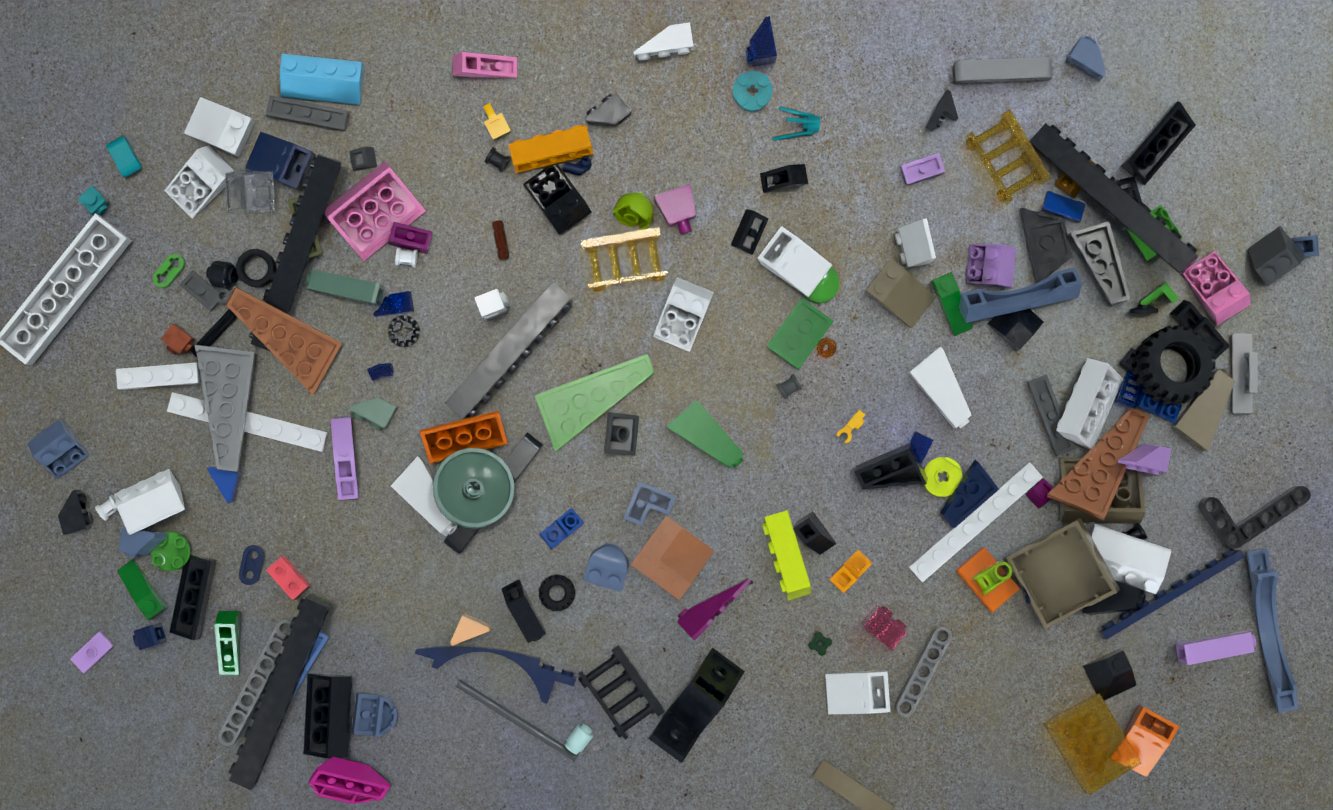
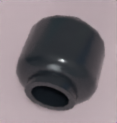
M214 261L206 271L210 284L215 287L229 288L238 279L237 270L231 262Z

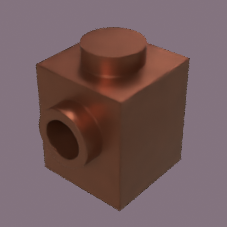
M172 324L161 338L168 345L166 348L174 355L177 353L181 355L188 354L195 344L193 342L196 340L177 324Z

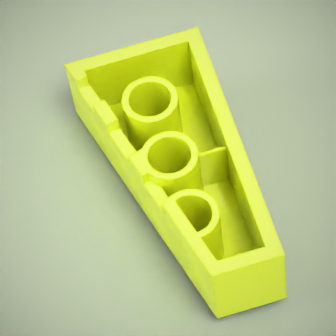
M788 510L764 517L765 523L762 526L765 535L769 534L771 542H768L770 553L775 554L776 557L774 566L776 573L781 574L782 580L779 582L782 592H786L788 600L811 594V585Z

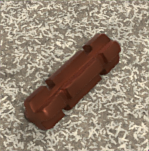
M493 221L492 226L493 230H495L496 247L499 250L497 251L498 258L501 260L509 258V252L506 249L508 246L505 231H503V221Z

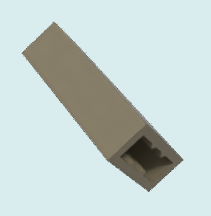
M1225 369L1213 371L1215 375L1213 380L1209 381L1211 385L1208 389L1203 391V394L1192 399L1171 426L1202 451H1208L1212 444L1235 383L1231 378L1232 375Z

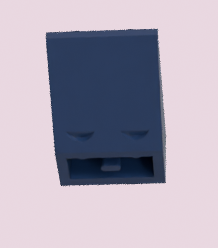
M260 131L245 169L301 191L305 178L309 173L311 161L316 154L294 143Z

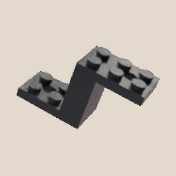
M712 648L695 675L670 704L649 739L682 763L699 735L724 707L745 671Z

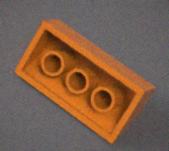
M499 411L419 430L429 463L445 460L454 452L462 449L480 448L486 450L508 444L506 430Z

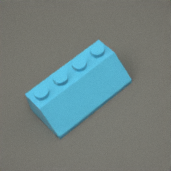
M282 54L280 65L281 97L361 105L365 66L362 62Z

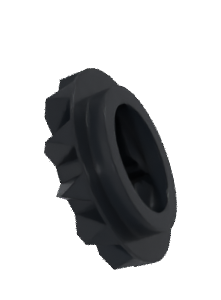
M400 315L389 324L388 335L395 345L409 347L418 340L420 327L414 318ZM402 323L405 328L412 329L406 333L405 340L402 334L396 333V331L401 330Z

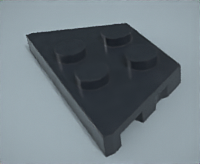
M1020 208L1036 283H1038L1072 257L1065 221L1063 217Z

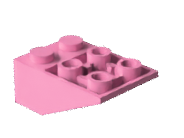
M1215 251L1191 265L1182 274L1201 306L1216 325L1221 324L1251 305L1250 293Z

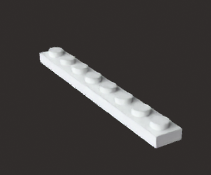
M172 392L167 412L209 422L205 400ZM247 412L244 432L321 452L324 450L328 432Z
M1028 462L963 522L950 530L909 566L911 571L921 582H924L1043 478L1042 475Z

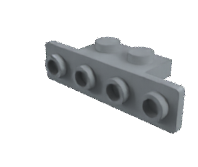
M1234 333L1231 335L1232 379L1235 381L1232 388V413L1251 414L1253 412V393H1258V389L1261 386V380L1258 377L1261 361L1260 357H1258V352H1252V334Z

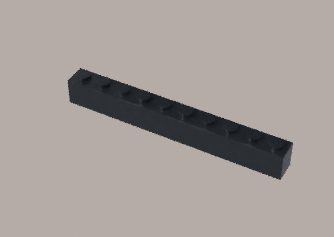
M1045 123L1029 141L1031 145L1182 275L1198 258L1196 254L1198 250L1189 242L1184 244L1180 240L1182 236L1174 229L1169 231L1165 227L1167 223L1159 216L1154 218L1150 214L1152 210L1143 202L1139 205L1134 200L1136 196L1128 189L1123 191L1119 187L1121 183L1113 176L1108 178L1104 174L1106 170L1098 163L1093 165L1089 161L1091 157L1083 150L1078 152L1074 148L1076 144L1068 137L1063 139L1059 135L1061 131L1053 124L1048 126Z
M318 154L317 158L313 157L310 168L312 172L310 177L306 176L303 184V187L306 188L304 195H300L297 200L296 206L299 209L297 214H293L289 225L292 228L290 233H286L284 237V251H280L276 260V263L279 264L277 271H272L269 279L272 285L270 290L266 289L263 296V301L287 314L290 312L343 163L322 154ZM252 332L250 333L249 338H252V345L269 350Z
M310 594L305 599L302 598L297 607L300 611L298 616H294L290 623L291 633L286 635L283 640V652L277 655L274 662L277 665L274 672L271 671L268 676V688L261 693L259 698L261 705L255 709L252 715L253 724L248 726L244 734L246 741L244 745H240L236 755L239 757L236 763L233 762L229 770L231 774L229 781L249 790L256 786L332 604Z

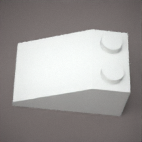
M200 97L184 134L239 158L255 121L239 112Z
M927 218L898 228L895 240L897 246H901L902 253H899L901 265H905L906 269L929 264L936 258Z

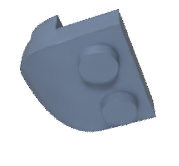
M604 544L602 547L594 549L590 555L583 581L621 592L629 568V559L623 553V549L613 544Z
M356 693L352 734L379 737L385 735L386 732L395 726L397 710L389 699L377 694Z

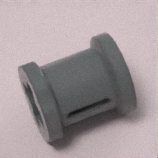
M794 374L785 382L776 384L784 399H787L788 395L796 390H802Z

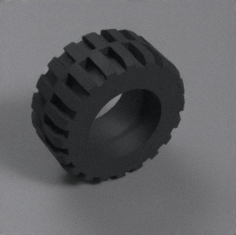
M1178 325L1174 327L1167 326L1145 338L1141 342L1142 345L1138 346L1136 350L1138 355L1133 359V364H1136L1133 372L1134 375L1138 376L1136 380L1138 386L1142 385L1144 388L1142 391L1145 395L1150 394V398L1153 401L1161 400V404L1168 405L1171 403L1172 406L1184 404L1203 394V391L1207 390L1211 385L1209 381L1213 380L1215 375L1212 370L1216 368L1215 362H1212L1214 354L1213 351L1208 349L1209 343L1207 341L1204 342L1201 339L1202 335L1198 332L1194 334L1192 333L1193 329L1188 327L1183 329L1182 326ZM1164 349L1174 350L1184 358L1188 372L1183 383L1171 380L1164 373L1160 361Z

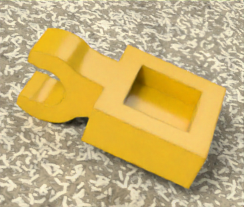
M490 103L483 106L489 118L484 123L493 140L511 132L502 113L496 115Z
M858 410L846 425L837 432L836 436L839 437L841 433H846L847 439L844 443H849L852 439L851 431L854 428L858 430L865 422L863 419L865 414Z

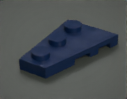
M977 460L973 461L940 512L953 528H956L999 490Z

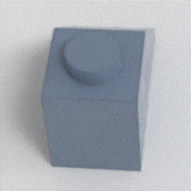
M1081 36L1066 60L1101 80L1106 72L1100 47L1095 44L1096 41L1091 37Z
M122 527L118 551L126 552L127 557L138 558L139 554L147 555L166 539L167 534L140 530L129 535L126 527Z

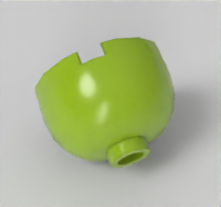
M640 192L627 193L621 196L612 213H616L614 217L621 224L633 228V225L640 226L639 230L647 229L650 226L654 214L653 205Z

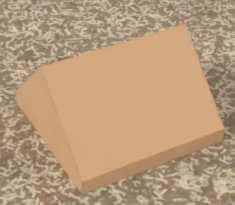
M465 613L462 615L450 643L453 646L489 632L493 629L492 625Z

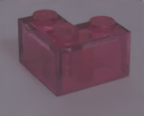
M876 605L861 621V624L893 651L908 634L905 630L907 626L899 619L895 621L892 618L894 614L883 605L880 608Z

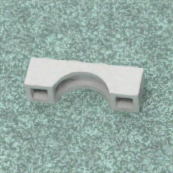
M198 363L116 369L117 389L120 390L202 383Z

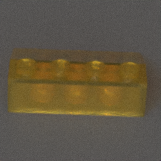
M1100 693L1060 712L1043 723L1083 792L1086 794H1093L1141 764Z

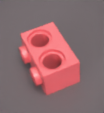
M281 556L266 569L292 600L297 599L311 586L285 556Z

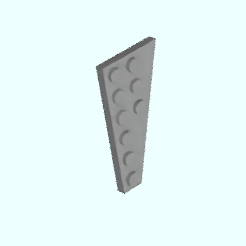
M195 345L216 467L218 470L238 472L256 353Z

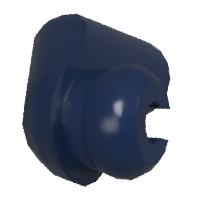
M584 156L576 164L565 161L562 171L582 175L590 170L592 166L591 159L588 156Z

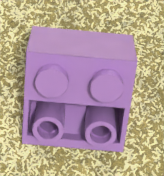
M970 244L966 283L1012 288L1017 248L1003 244Z

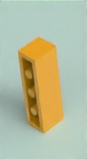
M576 125L567 130H556L547 135H536L527 140L519 139L509 144L516 173L593 155L586 125Z

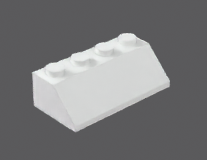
M1087 358L1086 363L1081 368L1079 379L1073 387L1070 400L1066 403L1063 416L1057 425L1056 431L1064 438L1089 450L1097 442L1123 381V378L1108 363Z
M1094 524L1090 536L1114 579L1156 594L1164 579L1171 549Z

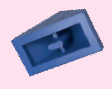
M208 467L209 474L227 503L235 501L241 473L218 470L217 467Z

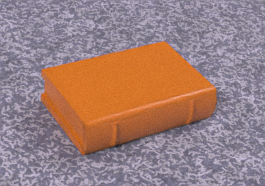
M982 547L956 569V572L992 613L1020 588L1010 577L989 593L982 594V588L972 577L997 562L988 550ZM999 566L997 569L998 575H1005V570Z

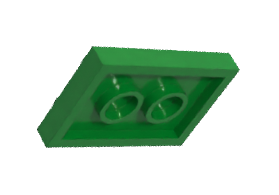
M801 298L766 347L799 370L834 321Z

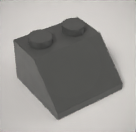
M1281 226L1248 248L1255 271L1267 286L1299 265L1305 258Z

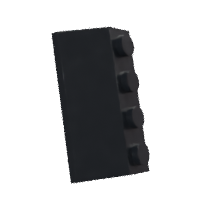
M308 673L303 754L327 759L347 757L352 687L351 676Z

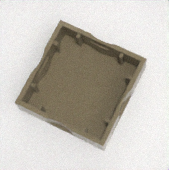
M1081 518L1006 557L1018 581L1027 591L1031 604L1045 629L1070 617L1078 610L1092 606L1120 590Z

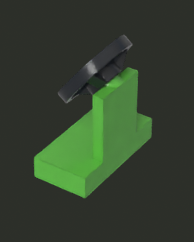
M1164 281L1141 299L1140 305L1137 308L1130 309V313H1158V308L1150 305L1156 299L1165 294L1174 303L1179 297L1167 282Z

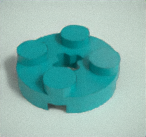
M747 71L740 74L734 82L733 98L746 111H758L771 100L772 84L768 76L759 71ZM751 86H755V89H758V93H755L754 96H750V92H747V89H750Z

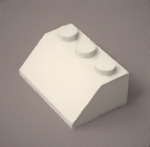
M170 469L159 472L114 494L116 507L129 535L185 510L180 484Z

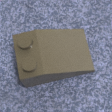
M892 259L886 263L865 290L867 295L911 329L936 298L916 278Z

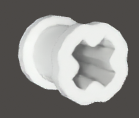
M397 248L395 265L405 264L416 268L418 250L404 251L401 248Z
M113 495L109 496V499L102 505L95 507L103 520L107 521L109 516L118 510L115 496Z

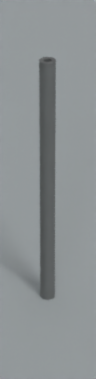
M459 680L456 687L574 762L579 754L575 755L560 742L465 682Z

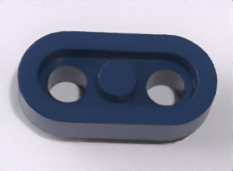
M258 545L248 546L243 552L239 579L245 585L255 584L260 578L264 551ZM253 551L257 552L258 557L256 559H253L251 557V553ZM248 571L253 572L252 578L247 577Z

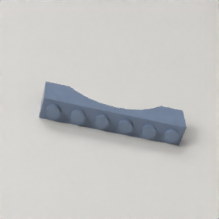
M1076 268L1057 271L1038 283L1018 290L992 292L977 289L961 293L959 309L965 323L1070 300L1079 297L1082 281Z

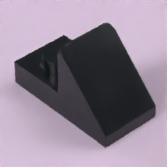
M948 89L926 125V128L933 131L935 126L939 128L945 118L942 114L954 121L958 120L953 97Z

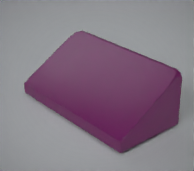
M394 222L389 237V245L412 251L418 250L420 253L428 254L433 231Z

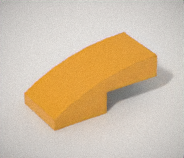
M858 549L829 580L845 593L873 562Z

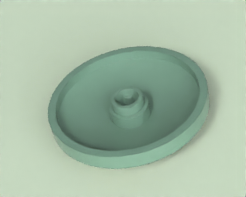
M467 448L454 452L440 464L433 481V496L439 511L450 522L464 528H484L496 523L508 511L514 497V480L506 463L496 454L480 448Z

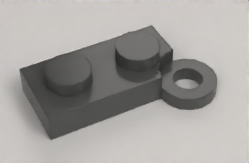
M194 270L180 283L183 289L209 311H212L218 303L225 304L231 294L226 288L216 290ZM222 292H225L227 295L224 300H221L219 297Z

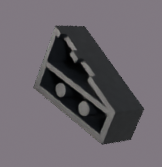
M912 443L856 465L854 471L862 489L888 488V486H907L913 484L925 485L928 480Z

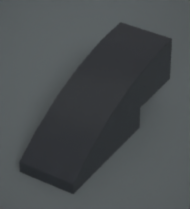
M1183 300L1170 313L1183 329L1188 327L1193 329L1192 333L1196 334L1198 332L1202 335L1201 339L1204 342L1207 341L1210 345L1208 346L1209 351H1213V359L1216 360L1230 346L1210 321L1203 317L1191 302Z

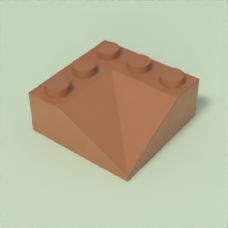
M666 515L630 565L680 600L714 553V550Z

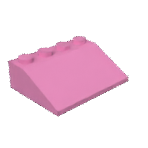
M384 161L326 208L325 215L362 260L365 261L389 241L394 222L409 225L426 211L386 161Z

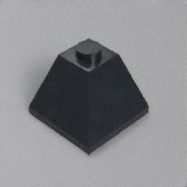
M1031 309L995 316L987 324L1015 351H1018L1036 333L1044 321Z
M1117 649L1083 665L1099 702L1137 686L1132 667L1124 650Z

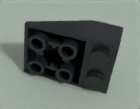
M558 164L547 166L523 183L559 235L592 213L583 197Z

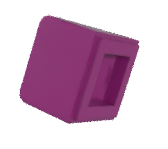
M1042 478L1026 493V496L1037 508H1041L1051 499L1047 495L1053 488Z

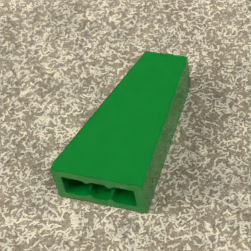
M698 400L667 425L669 430L727 467L733 465L735 468L743 461L742 456L744 453Z

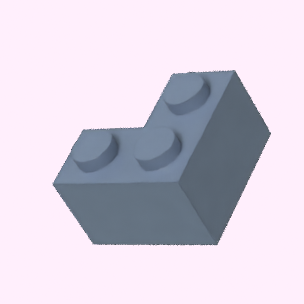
M639 481L624 519L642 526L649 508L669 515L676 496Z

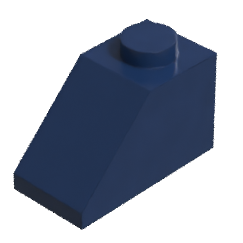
M161 623L134 631L133 641L135 646L139 647V650L167 642Z

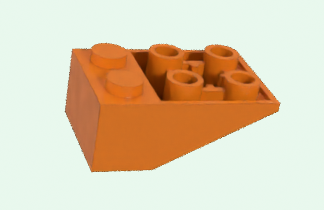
M1138 705L1110 758L1147 777L1170 745L1179 726Z

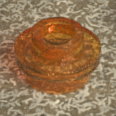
M827 337L821 339L817 344L818 354L825 358L834 355L836 352L835 341ZM825 344H828L827 350L823 349Z

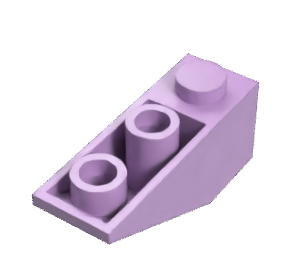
M1143 444L1119 459L1118 463L1125 464L1126 469L1159 475V471L1168 472L1171 449Z

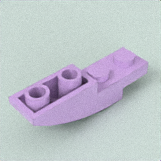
M351 417L332 418L331 431L338 500L358 498Z

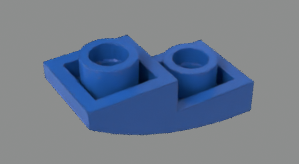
M1141 391L1135 406L1175 423L1182 404L1172 406L1171 403L1163 405L1160 403L1161 400L1155 402L1150 398V394L1145 395Z
M571 507L539 535L552 550L584 524V522Z

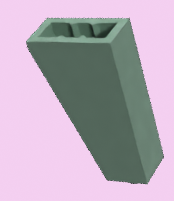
M312 269L311 273H308L306 278V285H308L307 289L381 306L385 287L380 283Z

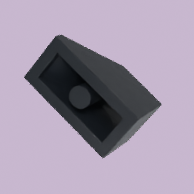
M805 164L787 165L760 173L763 193L791 189L808 184Z

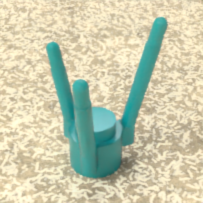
M779 107L781 111L803 116V119L787 117L786 121L802 123V128L806 129V131L773 137L774 141L803 135H813V131L819 132L820 116H815L814 113Z

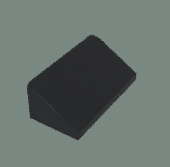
M746 209L731 242V246L753 255L769 218L753 210Z

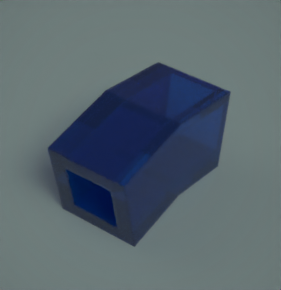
M392 363L378 364L367 369L372 381L382 377L394 376Z

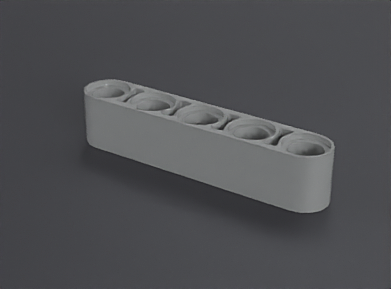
M1040 57L955 61V83L1052 79V59Z
M937 626L932 630L896 700L895 709L901 716L909 717L914 713L951 641L952 634L948 628ZM940 630H945L947 634L943 641L937 639V633ZM936 648L937 656L930 659L927 655L928 650ZM921 666H927V675L919 676L918 670ZM912 684H918L919 691L916 694H910L909 687ZM909 702L910 708L907 712L900 711L901 703Z

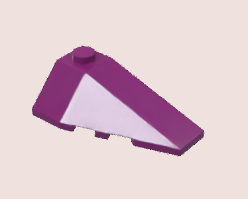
M747 578L689 609L685 607L677 615L679 617L677 623L695 641L711 625L714 618L721 614L728 606V603L732 602L751 581Z

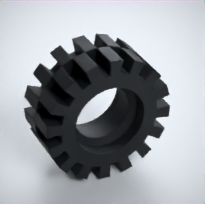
M563 575L549 576L542 582L539 588V599L542 605L552 611H562L568 608L575 598L574 585L569 578ZM560 585L564 588L565 596L562 600L555 601L550 597L549 591L552 586Z

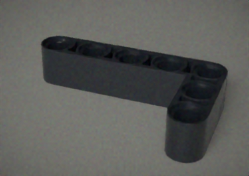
M1293 486L1237 524L1234 523L1222 503L1215 497L1203 498L1199 503V509L1222 544L1227 548L1237 549L1307 503L1311 493L1305 486ZM1297 490H1301L1303 493L1300 500H1297L1295 497ZM1282 500L1286 503L1284 511L1279 509V503ZM1208 501L1214 503L1212 511H1208L1206 508ZM1264 512H1267L1270 516L1269 521L1266 523L1262 520ZM1221 517L1225 520L1223 528H1220L1217 524L1218 519ZM1248 523H1251L1253 526V531L1250 534L1245 530ZM1231 534H1234L1237 538L1236 543L1233 545L1229 543V536Z

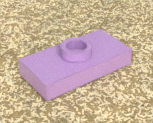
M99 631L70 660L84 674L115 645Z

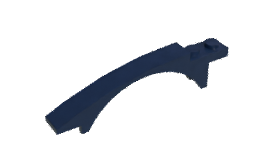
M460 645L418 648L415 651V654L434 659L432 668L438 669L452 658L466 653L490 652L507 657L527 672L537 687L541 702L546 704L549 701L555 681L574 687L577 678L573 676V672L562 669V672L554 670V666L543 663V666H540L541 657L508 649Z

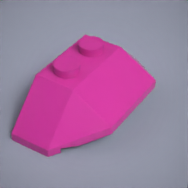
M332 757L318 766L308 781L317 796L350 804L366 803L372 800L381 801L390 788V784L369 765Z

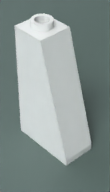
M939 347L908 372V374L953 428L959 426L961 429L970 422L968 418L971 416V412L942 347Z
M417 456L391 487L444 536L450 535L457 529V525L450 522L439 511L433 496L434 475L427 463Z

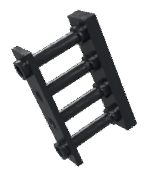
M618 644L612 649L613 654L610 659L587 675L581 670L579 672L581 677L578 680L584 688L588 687L609 716L615 725L613 730L619 738L623 736L626 740L629 737L626 732L629 728L649 714L653 715L656 713L657 716H660L665 710ZM621 663L625 669L623 674L597 691L591 681L615 664L619 665ZM627 680L629 682L633 680L636 684L635 690L609 708L603 697ZM644 696L648 701L647 707L623 724H620L614 714L638 697L642 698Z

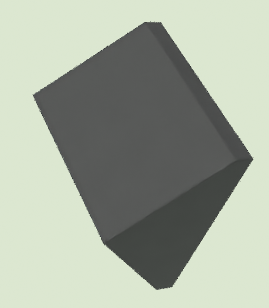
M608 412L604 453L636 454L639 416Z

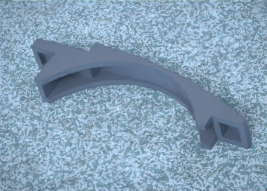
M1267 548L1246 551L1255 618L1277 711L1280 713L1299 709L1296 691H1298L1297 684L1285 656L1277 618L1276 586L1279 577L1278 571L1271 569Z

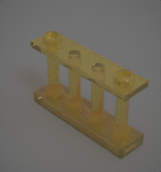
M1010 109L1000 116L1002 119L997 125L976 137L973 132L966 136L968 147L971 150H975L999 190L997 191L998 197L1002 202L1005 201L1006 204L1013 201L1011 194L1033 181H1039L1042 184L1051 178ZM1004 129L1009 130L1012 135L1011 139L985 154L980 143ZM1014 146L1019 147L1022 152L1021 157L997 171L994 169L990 162L992 159ZM1023 164H1029L1032 168L1031 174L1006 188L1000 178Z
M660 227L581 240L582 250H587V253H589L594 283L588 284L589 289L599 292L604 291L606 286L652 279L653 282L665 280L664 277L668 276L667 270L661 271L656 241H658L657 237H661ZM646 239V243L649 245L653 273L641 275L636 244H638V241ZM626 243V246L629 247L633 276L621 277L617 253L618 244ZM606 246L609 249L614 279L602 281L597 251H599V247Z

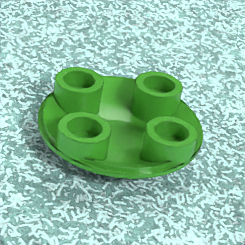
M831 267L809 297L804 296L810 302L824 303L831 300L839 289V277L836 271Z
M173 531L164 532L167 534L166 539L151 551L152 563L164 571L179 570L189 559V543L180 533Z

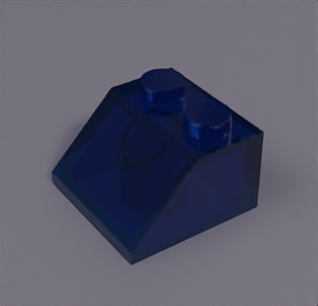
M770 16L765 17L750 39L749 46L746 47L747 62H751L752 67L776 62L777 52Z

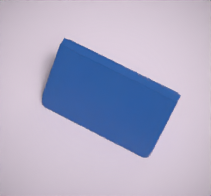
M1047 191L1041 210L1079 223L1082 220L1085 203Z

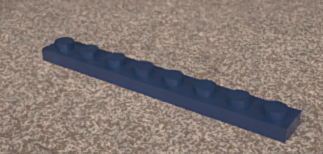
M1229 549L1222 554L1223 557L1221 559H1213L1205 564L1206 568L1201 571L1199 569L1192 571L1188 574L1189 578L1184 581L1181 579L1171 584L1172 588L1165 591L1163 589L1154 594L1155 598L1149 602L1145 600L1143 606L1139 607V610L1125 611L1119 615L1120 619L1113 622L1111 620L1102 625L1103 629L1099 633L1104 639L1112 637L1245 556L1241 550Z

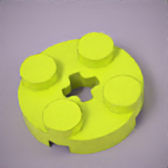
M948 457L935 458L929 461L924 468L928 477L925 488L931 494L938 497L952 495L963 478L960 465ZM946 472L948 480L939 482L938 473Z

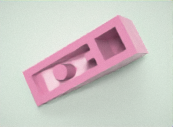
M461 52L453 55L452 76L516 78L517 57Z

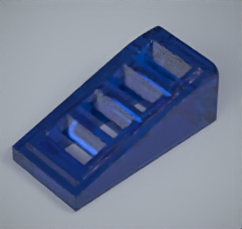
M1126 371L1114 402L1135 409L1143 386H1135L1128 383L1129 379L1136 382L1137 378L1131 376V373ZM1126 387L1136 390L1135 393L1127 391ZM1124 394L1133 397L1132 401L1124 398Z

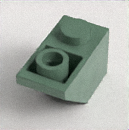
M375 398L353 405L349 410L354 412L352 416L362 421L366 418L371 421V426L381 430L382 427L388 428L398 407L381 398Z

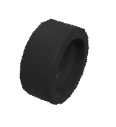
M249 249L238 258L236 270L240 280L252 287H263L270 283L269 279L272 271H276V263L267 252L260 249ZM256 256L262 257L268 264L267 274L259 280L250 279L245 273L246 262L248 259Z

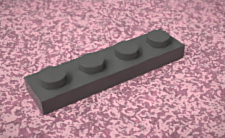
M270 95L266 115L345 131L349 111Z
M1047 374L1027 381L1055 456L1075 450L1074 443L1056 431L1058 421L1063 415Z

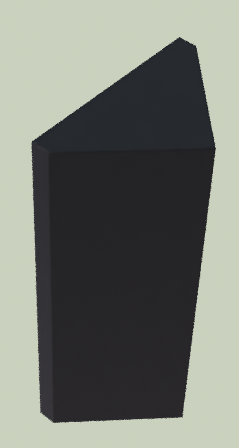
M1177 101L1167 110L1121 165L1122 168L1143 185L1147 184L1196 125L1181 102Z
M190 554L187 563L182 569L170 633L190 640L201 638L216 559Z

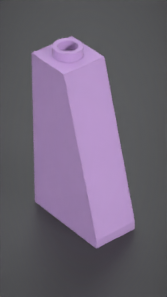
M1241 631L1175 642L1178 662L1192 665L1255 652L1256 639L1251 632Z

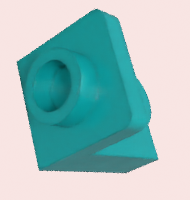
M92 185L77 199L93 216L95 213L102 215L108 209L107 205L110 203Z

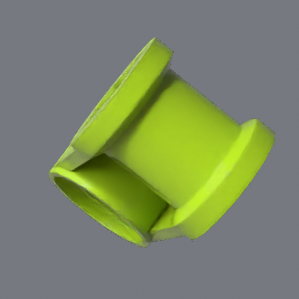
M998 561L977 573L972 579L978 582L983 590L982 594L985 595L1011 577L1012 567L1005 561ZM1006 565L1007 573L1003 576L998 575V567Z

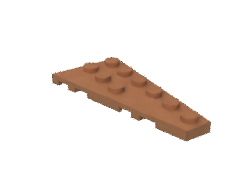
M234 287L225 303L226 306L299 382L314 395L342 343L255 296Z
M1130 408L1115 426L1060 480V483L1048 493L1047 497L1104 520L1126 472V465L1118 463V460L1136 449L1150 415Z

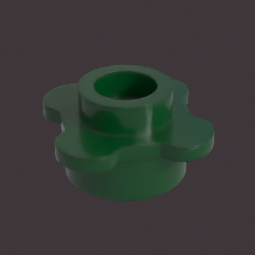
M816 632L808 647L811 650H816L820 656L826 654L828 646L832 645L831 638L824 637L821 632Z

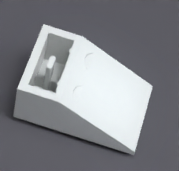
M207 145L194 152L164 191L193 219L228 185L236 175V172L210 145Z
M782 226L758 257L762 266L807 297L811 295L832 267L831 263Z
M677 277L653 337L690 352L714 292Z
M886 670L825 674L828 714L890 712L888 672Z

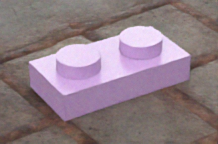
M939 153L900 166L907 185L945 173Z

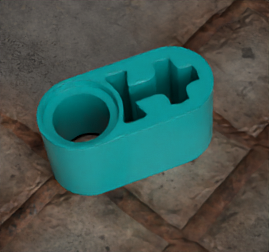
M125 135L106 144L111 157L124 178L142 169V165Z

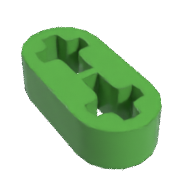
M172 254L167 257L153 275L155 285L161 288L169 287L184 270L186 264L184 258L178 254ZM173 259H179L178 263L180 264V266L173 267L172 270H169L173 266V263L171 261ZM167 272H169L166 276L167 282L159 283V275L161 274L164 276Z

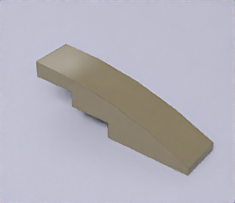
M826 760L822 761L813 775L814 778L862 810H893L895 807Z

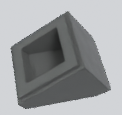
M361 147L349 151L353 171L377 166L373 147Z

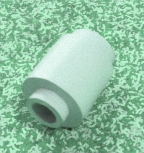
M577 724L567 737L565 747L575 755L582 752L593 738L591 734L592 729L585 724L582 726Z

